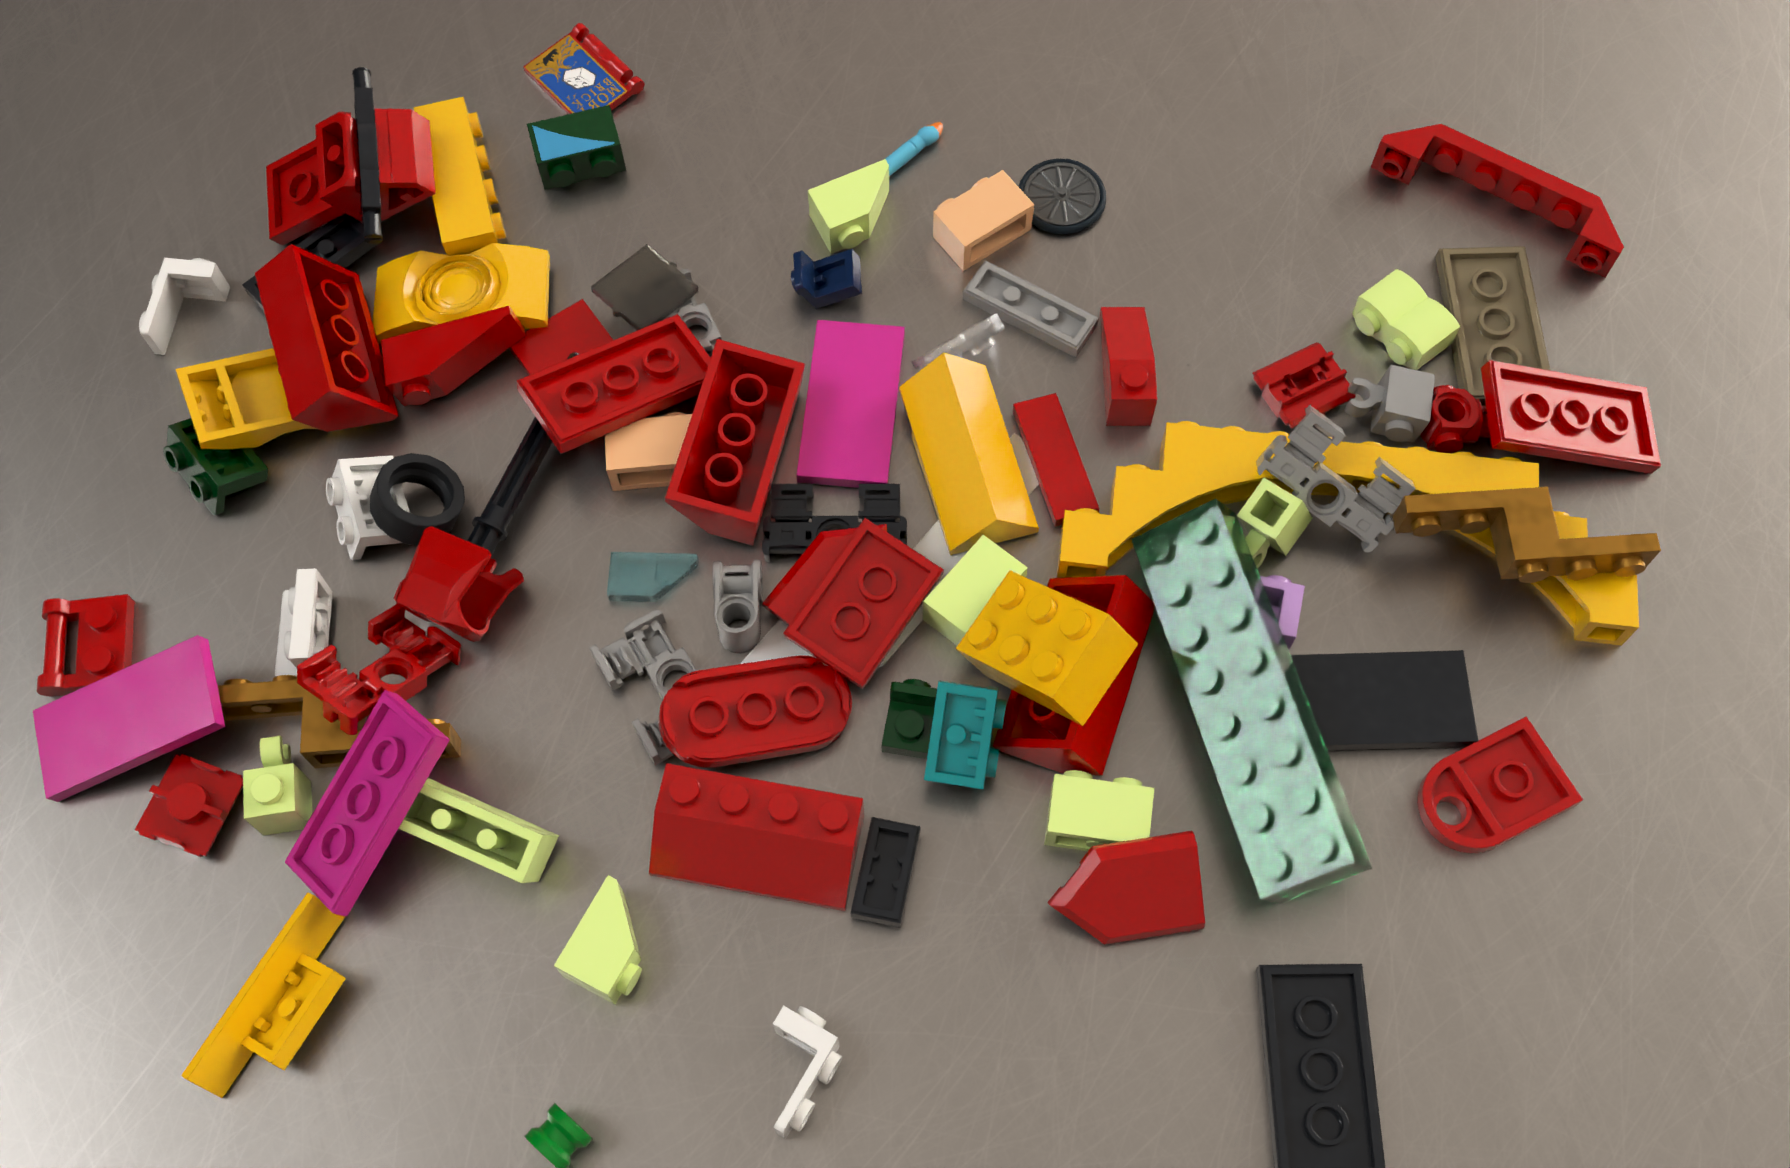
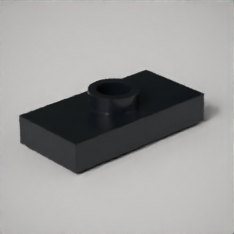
M876 817L871 818L851 908V918L901 927L921 831L920 826Z

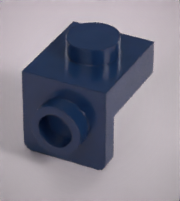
M853 249L817 261H813L803 250L793 254L794 270L791 271L793 288L798 295H802L816 309L862 294L860 257Z

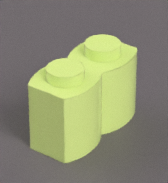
M1395 269L1361 294L1352 313L1355 323L1362 333L1384 343L1389 357L1395 363L1413 370H1418L1450 346L1460 328L1455 317L1443 305L1429 298L1413 278L1398 269Z

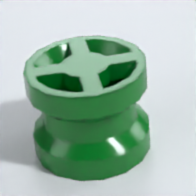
M556 1103L547 1110L546 1121L540 1127L531 1128L524 1136L556 1168H568L571 1165L573 1153L578 1148H586L593 1140Z

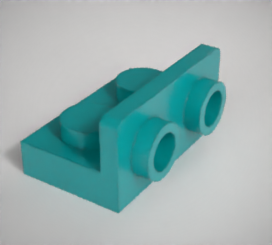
M938 681L924 780L983 789L986 777H996L1000 749L990 748L993 728L1003 729L1007 700L997 699L998 687L989 686L987 688Z

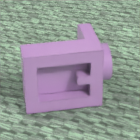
M1278 575L1257 576L1250 591L1248 602L1268 607L1263 627V633L1271 634L1268 651L1287 655L1296 639L1305 586L1292 583L1288 578Z

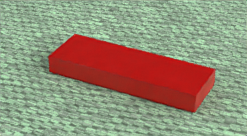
M1053 393L1013 404V414L1054 527L1063 524L1065 510L1075 511L1081 508H1089L1099 512V505L1057 394Z

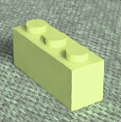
M427 778L398 828L520 883L539 882L559 835L429 778Z

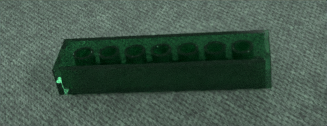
M1215 498L1132 538L1135 552L1259 898L1281 904L1372 869L1373 867L1236 513Z

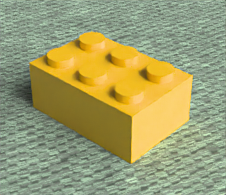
M1009 570L956 647V650L986 677L1084 726L1138 643L1110 614Z

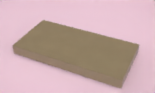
M1525 246L1439 249L1435 260L1443 304L1460 325L1458 333L1451 344L1458 388L1467 390L1474 398L1480 400L1481 405L1486 406L1481 367L1489 360L1550 370Z

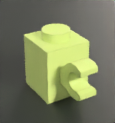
M1263 478L1237 514V518L1247 530L1248 535L1238 545L1233 556L1239 560L1238 563L1253 573L1256 572L1264 561L1269 546L1286 556L1313 519L1304 502Z
M281 735L261 738L260 756L264 768L243 771L244 819L263 836L303 830L312 815L311 781L294 763H291L290 745H283Z

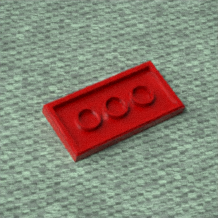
M676 314L516 380L517 389L560 454L698 395L711 357L681 317Z
M1489 360L1481 367L1493 449L1649 474L1661 467L1647 387Z

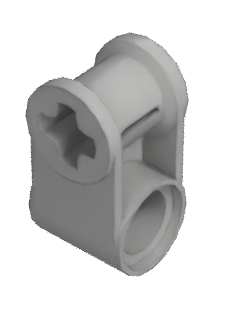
M754 560L752 565H723L721 561H714V616L720 642L725 649L731 652H748L757 645L761 635V602L763 601L761 560ZM741 619L748 622L741 628L728 627L729 623L734 620Z

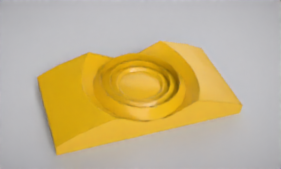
M491 243L470 254L452 256L420 250L379 266L377 268L372 322L378 344H381L382 339L505 306L511 307L525 329L548 327L550 255L548 250L520 245Z
M274 348L175 369L201 449L255 448L285 433L302 429H317L292 420L288 410L282 379L278 371Z

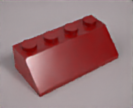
M293 244L287 246L255 272L260 300L263 304L269 335L272 340L278 363V371L282 379L288 410L292 420L330 432L396 419L399 415L393 394L385 385L383 359L359 274Z
M716 340L665 496L667 504L709 534L754 545L801 389L805 363L724 340Z
M1127 575L1050 578L1047 587L1110 614L1138 645L1084 726L1011 690L1006 705L1003 729H998L993 747L1000 749L999 751L1062 774L1066 771L1077 770L1095 776H1102L1156 604Z
M666 763L654 810L649 874L650 876L846 911L864 821L863 798Z

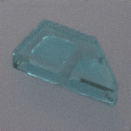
M611 552L607 588L609 601L657 602L698 568L697 554Z

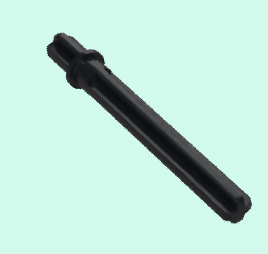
M573 352L569 354L567 359L577 356L579 353ZM536 417L532 421L481 516L474 517L472 521L474 529L467 541L489 550L491 555L498 542L506 540L508 536L506 528L552 444V440Z

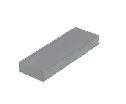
M986 260L963 291L964 301L1075 358L1098 325V317Z

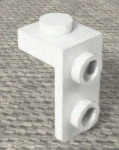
M164 258L159 274L155 275L152 281V295L147 310L142 313L139 320L140 334L154 354L165 355L184 297L226 302L230 286L217 264L202 258H194L192 260Z
M783 1005L773 1022L776 1034L815 1056L774 1125L776 1134L785 1139L792 1128L798 1132L803 1129L815 1107V1103L809 1100L819 1081L826 1085L830 1082L842 1060V1056L836 1053L840 1047L838 1037L823 1029L826 1024L823 1018L802 1006H799L798 1010L794 1012Z

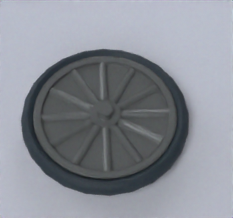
M1056 158L1034 165L1025 173L1018 186L1034 203L1032 224L1043 231L1054 234H1071L1089 228L1099 219L1106 205V190L1098 174L1089 166L1071 159Z

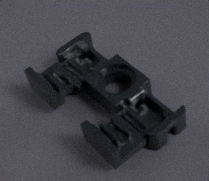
M771 484V519L770 516H767L763 520L764 540L762 541V551L767 562L771 563V554H803L820 532L834 528H857L861 524L858 518L862 519V521L866 518L875 525L887 524V532L907 545V520L905 517L900 516V484H859V498H864V511H858V516H813L812 511H807V498H814L813 484Z

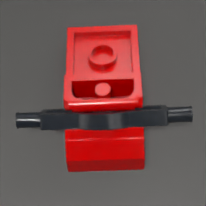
M358 67L352 71L355 119L351 117V112H337L315 125V140L266 166L270 240L283 246L346 213L363 222L364 241L366 243L379 244L383 241L381 221L436 194L430 121L412 109H375L373 88L371 87V71L367 68Z

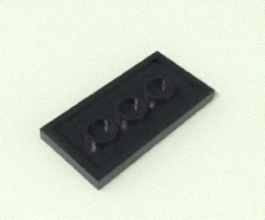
M1463 650L1272 655L1269 661L1280 752L1467 747L1478 741Z
M1362 964L1259 965L1256 971L1274 1168H1385Z

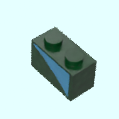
M610 105L527 124L544 190L566 187L572 183L597 177H608L614 173L626 171L622 148Z

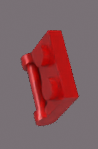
M128 594L71 601L52 598L43 602L42 618L47 622L43 674L37 678L36 691L38 694L49 697L65 696L132 665L135 601ZM79 621L76 673L64 675L67 622Z

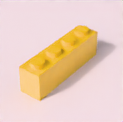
M464 97L413 107L415 112L430 121L436 194L432 195L446 255L470 254L491 243L500 244L499 239L506 238V233L500 212L493 213L491 205L498 204V198L492 178L485 179L484 171L491 170L485 146H477L476 138L483 137L477 112H468Z

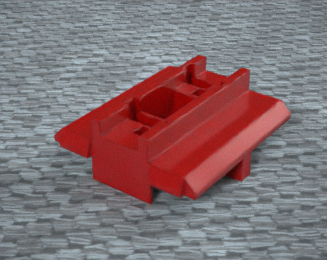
M1318 342L1252 373L1254 381L1261 391L1263 390L1261 395L1277 419L1280 417L1290 429L1295 428L1306 416L1305 409L1309 405L1325 416L1326 412L1356 397L1355 394L1347 392L1350 385L1345 378L1347 371L1345 369L1341 370L1333 359L1334 353L1332 351L1327 353Z
M175 754L159 786H151L149 792L153 794V797L138 822L135 831L139 832L138 834L152 840H159L166 845L169 844L183 849L187 853L198 857H206L243 787L242 775L228 770L223 771L217 766L181 754V756Z

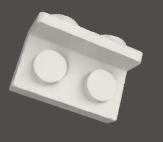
M393 455L338 459L332 478H328L326 481L328 503L331 506L335 505L338 513V539L341 545H347L351 560L361 559L366 546L402 543L389 537L381 530L370 513V494L382 466L393 459ZM393 485L390 494L394 502L403 510L409 512L402 485Z
M316 568L297 569L295 587L285 590L282 594L275 676H297V665L328 647L333 591Z

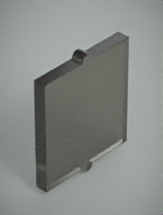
M646 244L592 285L591 291L612 309L613 316H621L633 328L640 330L670 315L698 293V286L677 269L675 262L669 263L652 247Z

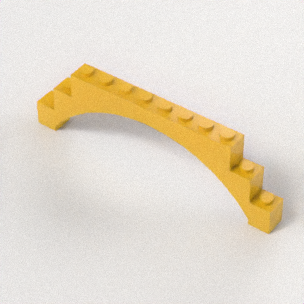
M1191 421L1167 422L1161 442L1159 470H1151L1149 467L1140 464H1132L1126 467L1116 466L1111 488L1109 515L1100 514L1098 511L1089 508H1081L1075 511L1065 510L1056 578L1105 576L1106 572L1128 552L1158 532L1190 516L1226 504L1248 500L1263 478L1292 494L1293 489L1267 470H1264L1259 475L1256 466L1257 459L1277 436H1286L1289 443L1290 439L1288 436L1290 434L1282 431L1269 433L1251 432L1236 426L1223 428L1206 427ZM1373 441L1362 443L1340 442L1337 446L1331 443L1322 454L1326 458L1323 464L1353 485L1357 493L1360 492L1358 488L1361 484L1367 487V484L1371 483L1375 478L1373 471L1377 467L1375 461L1379 457L1413 481L1416 489L1410 495L1539 487V463L1522 462V460L1516 457L1495 459L1477 457L1470 452H1455L1452 454L1432 452L1424 447L1417 446L1406 449L1387 447ZM1384 473L1381 475L1398 489L1401 487ZM1322 483L1313 489L1311 495L1337 496L1338 489L1333 484ZM1554 511L1560 539L1588 537L1587 518L1571 517L1565 512ZM1490 528L1473 534H1465L1460 530H1455L1495 554ZM1615 572L1596 573L1592 577L1581 580L1568 579L1567 575L1548 576L1544 580L1531 583L1549 599L1574 628V640L1622 646L1639 628L1637 575L1619 577L1615 575Z

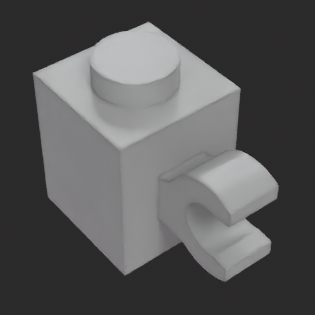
M1390 365L1378 385L1364 378H1354L1347 392L1360 395L1364 401L1350 399L1345 407V412L1354 417H1362L1373 411L1371 433L1384 435L1392 441L1415 442L1430 422L1435 375Z

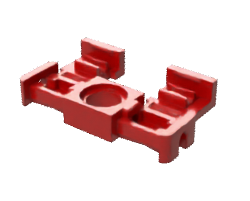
M396 604L368 621V640L376 645L383 643L390 649L387 654L360 670L359 680L354 672L348 675L346 668L341 670V663L336 660L337 648L331 644L297 665V684L323 702V717L331 723L339 720L340 729L348 735H356L358 722L371 714L384 690L396 693L407 701L427 687L428 675L450 661L457 666L460 664L461 644L435 626L427 627L426 637L425 631L406 619L405 609ZM395 674L404 677L406 680L400 684H388L383 682L381 678L386 675Z

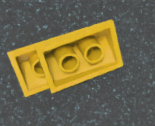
M943 352L899 387V392L912 428V440L949 554L953 555L969 551L982 535H985L996 544L1038 533L1039 527L986 365Z

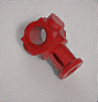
M1450 385L1434 387L1430 422L1420 434L1421 438L1427 443V449L1451 454L1461 450L1463 443H1475L1479 437H1490L1486 406L1481 405L1480 400L1474 398L1465 389L1455 388Z

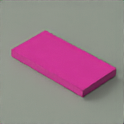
M817 320L796 473L797 483L859 488V484H888L905 327Z
M196 635L33 710L46 799L59 802L224 728L225 722L208 639Z
M384 690L285 860L289 868L333 914L346 917L450 741L447 736L402 697L387 690Z

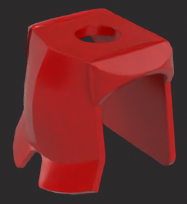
M430 526L423 531L406 577L399 583L394 600L411 614L443 627L469 641L477 642L482 639L489 629L490 620L509 593L524 582V577L516 568L502 575L493 574L497 562L495 559H491V552Z

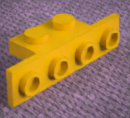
M307 892L181 1076L214 1095L223 1098L253 1053L285 1071L346 979L335 970L317 961V958L345 916L333 914L319 898Z

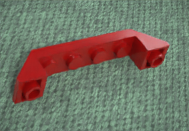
M1436 124L1386 134L1379 143L1371 168L1382 172L1389 178L1397 179L1409 185L1422 162H1425L1441 172L1448 173L1474 185L1479 190L1487 191L1514 204L1520 209L1527 210L1553 222L1558 227L1566 228L1578 234L1565 259L1579 265L1586 271L1606 278L1624 248L1599 196L1446 125Z

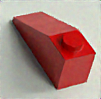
M505 306L382 339L385 385L404 407L423 405L431 399L446 396L526 336L525 328L511 307Z
M1101 307L1100 321L1106 426H1151L1158 398L1155 357L1145 307Z

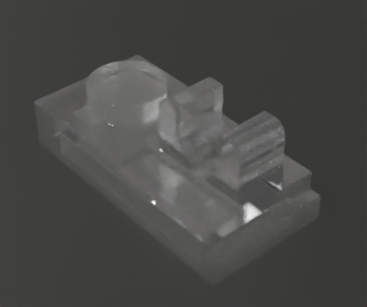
M997 313L983 318L911 361L915 369L920 368L921 370L943 352L963 358L961 354L970 350L974 357L994 346L996 341L993 336L1004 330L1005 327Z

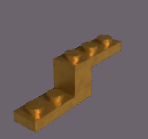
M1548 487L1408 495L1403 497L1393 515L1396 534L1413 533L1414 536L1418 537L1431 536L1445 530H1460L1465 534H1473L1490 528L1501 579L1519 578V581L1523 583H1533L1544 580L1548 576L1567 575V578L1571 580H1581L1592 577L1596 573L1615 572V575L1619 577L1633 576L1643 572L1661 551L1657 533L1560 539Z
M280 675L274 677L272 681L255 683L246 679H229L223 685H217L224 721L302 715L300 754L314 768L340 767L365 724V718L358 722L356 735H348L340 729L339 720L331 723L323 717V702L297 684V676ZM427 719L450 739L439 759L461 757V738L452 725L440 719Z

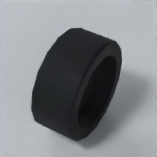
M414 453L396 456L382 466L370 494V513L376 525L389 537L405 544L418 545L423 531L427 527L432 526L449 534L451 533L465 503L464 486L456 472L445 462L434 457ZM405 482L423 485L440 497L444 505L443 512L430 517L411 514L394 502L390 490L393 485Z

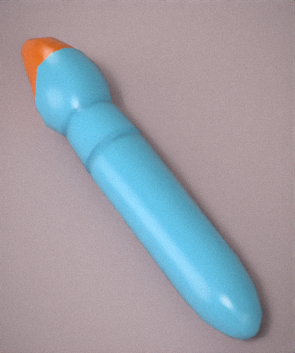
M941 122L924 126L918 131L917 135L885 158L889 165V177L915 157L924 147L930 146L938 140L943 131V124Z

